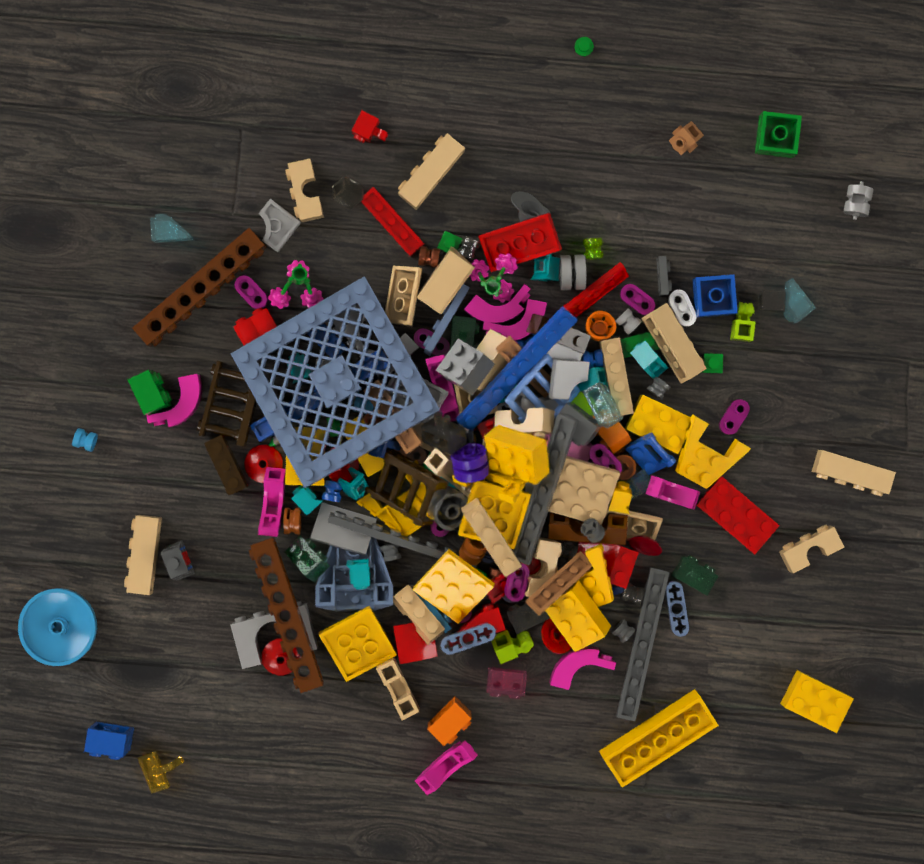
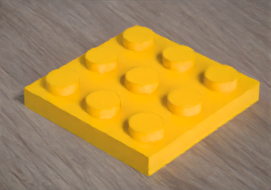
M482 480L473 482L467 504L478 498L510 548L515 549L531 494L521 491L516 502L512 504L499 499L498 492L504 486ZM463 514L458 535L481 541Z
M448 549L414 585L413 591L459 624L491 591L495 583Z
M370 605L319 632V637L346 682L397 656V652Z

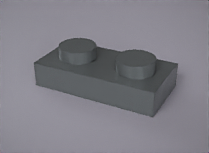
M659 256L656 258L659 296H667L669 291H672L671 280H668L667 273L670 272V261H667L666 256Z

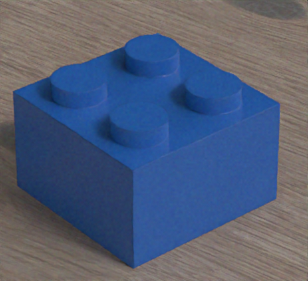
M734 274L696 277L692 280L696 318L734 315L738 313Z
M95 722L87 730L84 752H89V755L100 757L102 754L108 755L110 759L119 760L131 750L134 727Z

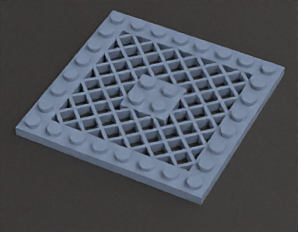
M365 276L231 353L304 488L311 486L441 411ZM351 310L359 312L357 322L348 320ZM346 311L344 319L336 317ZM363 315L366 317L369 325L361 323ZM334 320L343 322L340 332L331 330ZM329 321L327 328L320 327L322 324ZM347 323L356 326L354 335L344 333ZM360 327L369 329L366 339L358 337ZM317 330L326 332L324 341L315 339ZM312 331L311 338L303 336ZM373 332L375 333L379 342L371 340ZM330 333L339 335L337 345L328 343ZM343 336L352 339L350 349L341 346ZM301 339L309 341L307 351L298 349ZM356 340L365 342L363 352L354 350ZM295 341L294 348L286 346ZM313 343L322 345L320 355L311 353ZM369 343L378 345L376 355L367 353ZM326 346L335 348L333 358L324 356ZM382 348L389 359L380 357ZM284 349L292 351L290 361L281 359ZM279 350L277 357L269 356ZM339 350L348 352L346 360L343 355L338 357ZM297 352L305 354L303 364L294 362ZM353 353L362 355L359 365L350 363ZM310 356L319 358L316 368L307 366ZM365 357L375 359L372 369L363 366ZM267 358L276 361L273 370L265 369ZM323 359H324V360L331 361V362H329V363H327L326 365H324V366L321 367V364H322V360H323ZM379 360L388 362L385 372L376 370ZM280 362L289 364L286 374L277 372ZM293 365L302 368L299 377L291 376ZM391 365H393L398 376L389 373ZM350 367L358 368L356 377ZM306 369L313 371L308 374L312 381L303 379ZM362 370L371 372L368 382L359 380ZM264 372L272 374L270 382ZM375 373L384 375L382 385L372 383ZM276 375L285 377L282 387L274 385ZM388 377L397 379L395 389L385 387ZM289 379L298 381L295 391L287 389ZM401 381L407 392L399 390ZM302 382L311 384L309 394L300 392ZM359 383L367 385L365 395L357 393L362 390ZM371 386L380 389L378 399L369 397ZM315 387L321 398L312 396ZM273 388L281 390L279 399ZM384 390L394 392L391 402L382 400ZM285 392L294 394L292 404L283 402ZM397 394L407 396L404 406L395 404ZM298 395L307 397L305 408L296 405ZM354 396L364 398L361 408L352 406ZM350 397L348 405L339 403ZM411 398L413 403L409 405V401ZM311 399L320 401L318 411L309 409ZM367 400L377 402L374 412L365 410ZM381 403L390 405L387 416L378 413ZM324 404L328 409L333 406L331 415L322 412ZM282 405L290 407L288 415ZM337 406L347 408L344 418L335 416ZM394 407H397V408H401V409H402V410H400V411H398L397 413H395V414L392 415V411H393V408H394ZM295 408L303 410L301 421L292 419ZM351 409L360 412L357 422L348 420ZM308 412L317 414L314 424L305 422ZM364 413L373 415L370 425L361 423ZM321 416L330 418L327 428L318 426ZM377 416L385 418L383 421L375 425ZM334 419L343 421L340 431L331 429ZM292 422L300 424L298 432L295 430ZM347 423L356 425L353 435L344 433ZM304 425L313 427L310 438L301 435ZM360 426L369 428L358 434ZM317 429L326 431L323 441L314 439ZM330 432L339 434L336 445L327 442ZM343 436L351 438L350 440L341 444ZM301 439L309 440L307 449ZM313 442L322 444L320 454L311 452ZM326 445L334 447V449L324 454ZM310 455H311V456L318 457V458H316L315 460H312L311 457H310Z

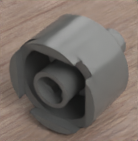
M447 486L446 489L434 492L427 513L441 528L455 530L454 528L461 524L463 517L461 508L467 504L468 499L456 488Z

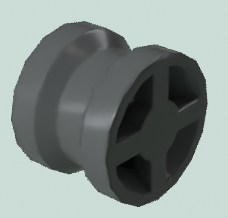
M655 376L653 384L648 386L647 390L662 400L664 393L669 391L671 387Z
M594 518L587 519L581 526L582 534L592 543L601 541L605 536L604 527Z
M387 544L380 546L384 554V562L402 558L398 552V545Z
M622 619L613 628L611 633L614 636L617 635L619 640L624 643L632 636L635 629L629 627L627 621Z

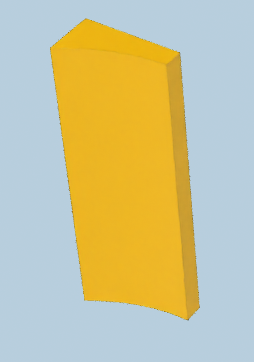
M694 689L599 752L623 788L719 725L701 696Z

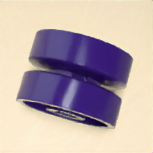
M467 443L452 450L451 460L456 480L464 483H473L488 476V458L486 448L483 445Z

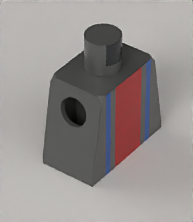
M182 540L163 548L161 556L172 580L178 581L195 574Z

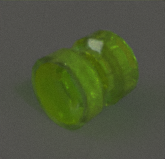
M602 238L583 239V245L586 247L585 259L603 258V251L601 250Z

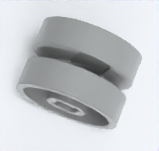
M584 254L574 255L573 263L570 255H560L559 277L561 290H571L572 282H574L575 290L586 289V260Z

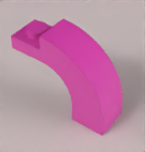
M524 284L514 298L502 306L490 305L476 294L464 311L483 323L501 324L508 322L524 310L519 303L524 304L530 297L528 293L530 288Z
M528 299L524 316L518 323L504 326L484 322L483 331H486L487 334L491 329L506 338L510 335L515 341L524 339L530 335L526 330L532 314L544 316L547 303Z
M444 354L426 359L432 384L449 393L439 412L443 424L456 421V417L459 415L452 383L436 371L445 357Z
M200 374L179 377L181 396L178 404L169 411L147 415L148 423H154V426L166 424L165 420H167L168 427H173L188 420L195 413L201 401L202 382Z
M266 468L263 508L258 535L278 537L284 508L286 469Z
M651 476L646 494L695 510L700 492L662 478Z
M584 647L576 652L571 650L556 663L549 683L552 686L569 690L573 675L579 668L585 665H596L614 670L616 662L612 660L610 655L601 654V656H598L600 650L596 647Z
M459 741L432 762L417 777L415 782L426 795H429L436 791L456 770L473 761L478 754L466 741L462 743Z

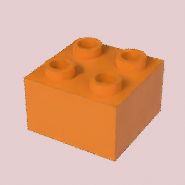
M454 696L428 722V731L443 746L447 743L451 744L458 737L457 733L461 729L464 731L472 723L470 721L472 719L471 711Z

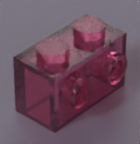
M488 667L486 693H490V696L501 697V694L509 695V698L520 699V696L525 697L527 672L524 670Z

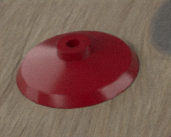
M634 536L629 540L630 546L644 555L658 556L662 553L660 544L650 537Z

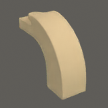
M435 448L423 463L436 475L446 479L469 498L473 483L467 487L454 483L452 479L454 472L451 456Z

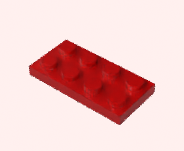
M550 212L478 236L491 272L497 271L495 259L499 258L500 254H511L512 257L517 259L516 264L562 250Z
M722 476L715 481L696 504V506L754 555L780 526Z

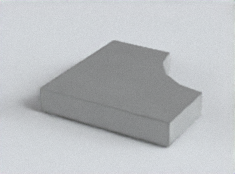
M269 199L259 212L266 225V233L262 241L276 252H279L301 222L272 199Z
M553 359L549 398L569 400L574 387L581 382L588 381L590 362Z

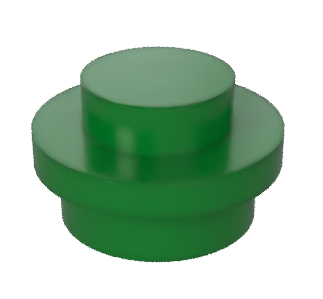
M588 37L577 39L574 45L575 52L583 57L590 55L594 48L592 40Z

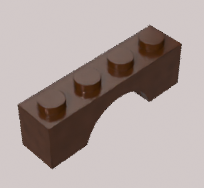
M550 512L548 539L590 542L581 532V526L584 522ZM608 514L603 519L601 525L605 529V536L596 543L626 545L628 515Z

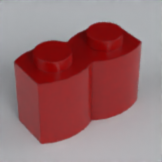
M258 308L252 312L253 316L250 318L242 317L235 322L236 325L233 328L243 346L277 327L267 308Z

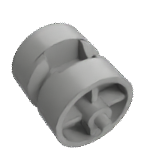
M860 182V185H848L846 196L849 200L845 201L843 212L852 215L853 220H857V217H868L870 210L868 201L872 200L874 189L864 186V182Z

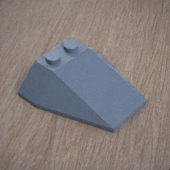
M371 537L366 556L330 545L315 587V607L332 611H360L370 605L371 609L375 611L393 606V584L376 538ZM369 559L370 586L362 590L355 589L353 584L350 583V568L346 566L347 560Z

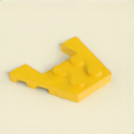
M692 415L690 419L691 426L685 436L687 438L684 448L681 449L675 471L707 489L748 453L751 448L734 439L725 455H722L698 441L709 424L699 417Z
M406 474V479L412 484V476ZM420 483L411 506L417 511L420 510L427 491L424 483ZM409 490L397 498L405 503ZM369 493L357 501L358 505L365 507L374 517L377 516L384 521L385 525L389 528L402 532L401 535L407 537L421 528V526L415 525L413 520L389 505L383 507L379 500L373 499Z
M490 469L488 476L484 478L490 482L503 485L504 488L498 492L499 499L512 504L516 502L526 484V481ZM452 475L454 483H457L465 487L471 484L460 482L455 479L454 475Z
M602 544L586 550L585 554L593 568L579 579L597 607L611 603L614 599L610 577L606 570L607 563L603 556L604 549Z

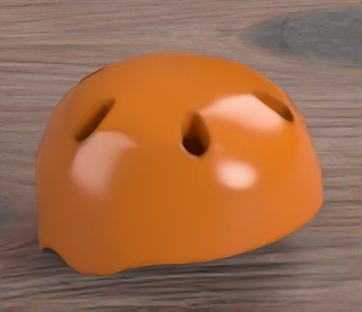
M596 311L587 318L585 330L591 336L590 338L595 341L608 340L616 331V322L609 313Z

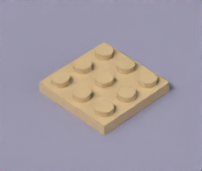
M567 456L548 511L581 521L594 518L602 525L620 472Z

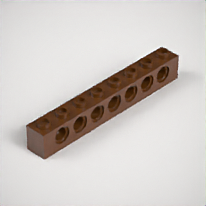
M248 228L132 327V329L147 346L158 345L163 340V335L167 332L168 334L172 333L178 327L177 323L181 320L186 321L192 315L191 311L196 307L198 309L207 302L205 299L210 295L215 296L221 291L220 287L225 282L229 284L236 277L235 274L239 270L244 271L250 266L249 262L254 257L256 259L261 257L265 253L264 249L266 246ZM244 246L249 247V254L241 256L240 249ZM228 259H234L235 265L231 269H227L225 266ZM218 271L220 273L219 280L212 281L211 274ZM199 284L205 285V291L202 294H198L196 291ZM189 296L191 303L188 306H183L182 299ZM170 309L176 310V316L173 319H169L167 316ZM156 321H160L162 325L159 331L153 330V324Z
M275 537L250 545L249 554L252 561L255 560L257 564L255 572L258 579H262L264 585L261 586L263 595L269 599L268 610L270 615L275 617L276 623H274L276 633L282 637L283 641L280 644L283 652H287L289 658L286 660L288 668L294 672V686L300 690V693L321 687L324 684V680ZM263 555L271 557L272 562L270 565L263 564ZM270 573L277 575V583L269 582L268 575ZM275 593H283L284 601H276ZM287 610L291 615L290 619H282L281 611ZM294 629L297 632V637H288L287 630ZM300 647L303 650V655L300 657L295 656L293 649ZM307 666L310 673L303 675L300 673L299 668Z

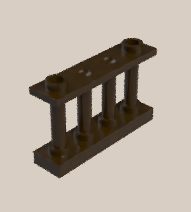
M217 361L216 364L212 365L211 375H213L203 419L198 422V436H205L206 431L232 437L234 440H237L236 445L244 447L247 444L257 401L251 390L242 393L218 387L220 375L245 381L241 372L222 368L223 362ZM215 394L243 400V403H246L245 410L239 412L213 405ZM211 413L239 419L241 422L240 429L232 430L208 424Z
M386 448L385 456L382 458L385 464L376 486L366 487L365 491L371 494L373 499L381 500L413 520V523L417 526L423 527L424 525L433 524L434 521L427 517L426 513L434 492L446 489L449 482L394 449ZM395 466L399 472L391 494L383 489L391 467ZM406 474L412 476L413 481L404 503L397 497ZM420 483H424L427 485V491L420 510L417 511L411 506Z

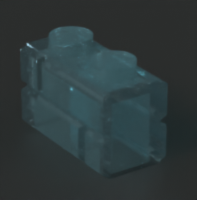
M598 382L584 390L583 393L600 426L610 428L623 419L606 385Z

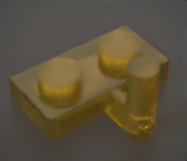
M156 751L137 758L151 794L169 788L170 784L165 773L184 763V759L178 757L172 762L162 765Z

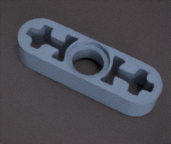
M669 581L666 586L665 595L671 630L677 636H685L689 631V623L683 587L677 581ZM673 584L679 588L676 591V597H681V600L675 599L670 601V598L674 599L673 593L669 592ZM675 603L682 605V611L679 614L672 612V606ZM684 615V619L680 618V623L685 625V628H682V632H679L675 629L678 626V620H673V617L679 618Z
M483 623L448 635L442 639L441 649L446 654H454L489 642L496 635L495 628L490 623ZM485 627H487L488 630L492 629L490 637L482 635L479 636L481 640L477 641V635L474 632L475 630H478L479 634L484 632ZM466 633L474 636V641L471 644L463 642L462 638ZM460 636L459 639L462 647L459 648L458 644L453 645L452 650L444 647L447 644V640H450L451 643L456 642L457 639L455 637Z

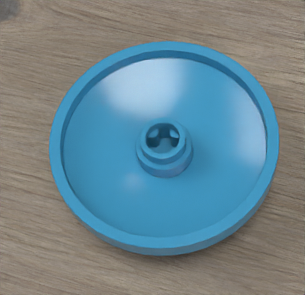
M54 588L35 595L27 602L19 617L18 633L22 646L32 658L49 666H64L79 660L89 651L96 638L97 620L93 608L83 596L69 589Z

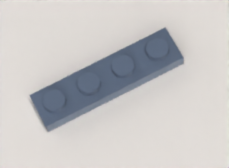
M463 284L454 296L451 305L449 304L442 313L444 314L442 320L436 321L432 328L435 331L432 337L428 335L423 344L425 346L423 353L428 356L432 354L470 287Z

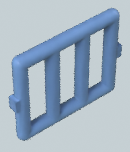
M548 353L524 376L505 399L506 404L519 416L517 419L521 423L525 421L527 414L514 401L521 392L536 408H547L527 385L535 378L549 393L550 383L539 372L546 363L552 369L553 358ZM577 385L571 391L569 400L554 399L559 404L554 410V419L565 404L572 402L578 395L580 389Z

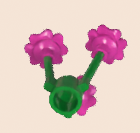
M509 253L506 255L500 254L499 258L495 259L496 269L500 270L497 277L491 276L487 280L484 277L488 276L489 266L485 264L484 260L478 261L475 259L471 263L475 268L469 276L472 281L477 279V281L481 282V285L485 286L486 292L494 295L493 298L495 300H499L501 303H504L506 300L510 301L514 293L512 283H507L504 279L501 280L503 274L514 273V270L518 268L516 264L517 259Z
M294 260L291 265L287 266L289 270L287 276L289 278L284 288L277 287L276 289H271L268 296L272 306H277L279 309L288 307L291 297L288 295L287 289L291 283L297 285L304 283L307 290L300 296L303 306H307L309 309L324 300L320 290L317 291L316 288L311 289L310 279L308 278L309 274L307 273L310 268L305 265L304 261L298 262L297 260Z

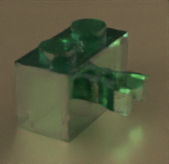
M453 316L450 349L457 339L477 349L478 342H474V335L479 333V323H476V318Z
M299 536L284 553L305 577L315 582L330 567L326 561L327 556L322 551L315 549L317 545L310 538L306 540Z
M682 555L672 576L708 596L718 578V575L714 573L715 569L707 564L702 567L697 564L699 560L691 555L688 557Z

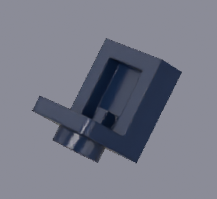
M394 437L368 452V454L384 458L386 448L400 450L401 445L395 441Z

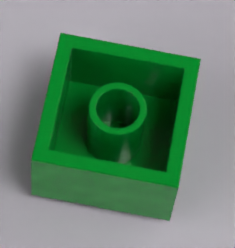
M763 111L759 115L755 154L788 158L796 156L798 154L802 116Z
M147 370L128 379L129 385L144 415H152L172 406L170 402L172 397L168 390H164L162 386L164 381L160 373Z

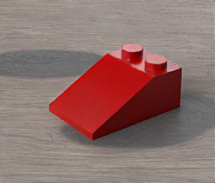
M578 543L574 556L580 551L586 556L585 552L587 549L602 544L604 549L603 556L607 563L606 570L611 584L627 588L639 552L618 544Z
M489 602L482 605V609H479L455 633L483 623L492 624L496 633L506 630L498 604ZM485 627L484 632L478 634V630H475L474 632L477 635V639H479V636L490 635L492 629L488 630V628ZM466 633L462 638L463 642L473 641L474 636ZM460 636L455 637L457 639L456 642L451 643V641L449 640L450 648L453 647V645L455 644H461L459 639Z

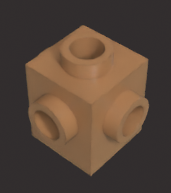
M691 121L686 126L682 127L680 125L672 132L674 136L669 142L674 150L682 155L686 151L691 153L698 147L696 142L704 135Z

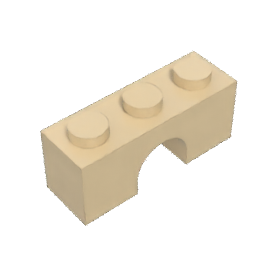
M311 159L288 163L289 169H286L288 181H292L293 188H290L292 200L296 199L297 206L294 207L296 218H300L301 222L324 218L319 196L309 198L303 194L305 184L316 180Z
M547 408L527 409V416L523 423L517 419L519 416L513 410L495 411L494 428L501 425L539 438H545L546 435L552 434L554 428L553 410Z
M827 524L816 529V533L812 535L808 533L799 538L800 541L795 544L790 542L784 545L783 550L779 551L788 571L795 573L810 565L807 559V551L812 546H818L822 554L826 556L844 548L835 527L827 526Z
M539 537L533 557L540 559L541 568L536 574H529L525 592L527 597H530L557 572V561L562 552L561 543Z
M409 585L393 596L394 605L403 616L407 615L411 619L417 633L427 645L443 634L445 628Z
M393 657L378 665L376 670L384 686L386 685L401 720L418 713L420 707L395 658Z

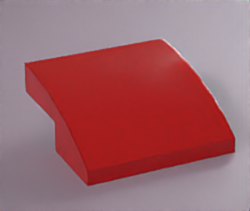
M413 622L393 626L400 664L438 656L435 640L427 645L417 633Z

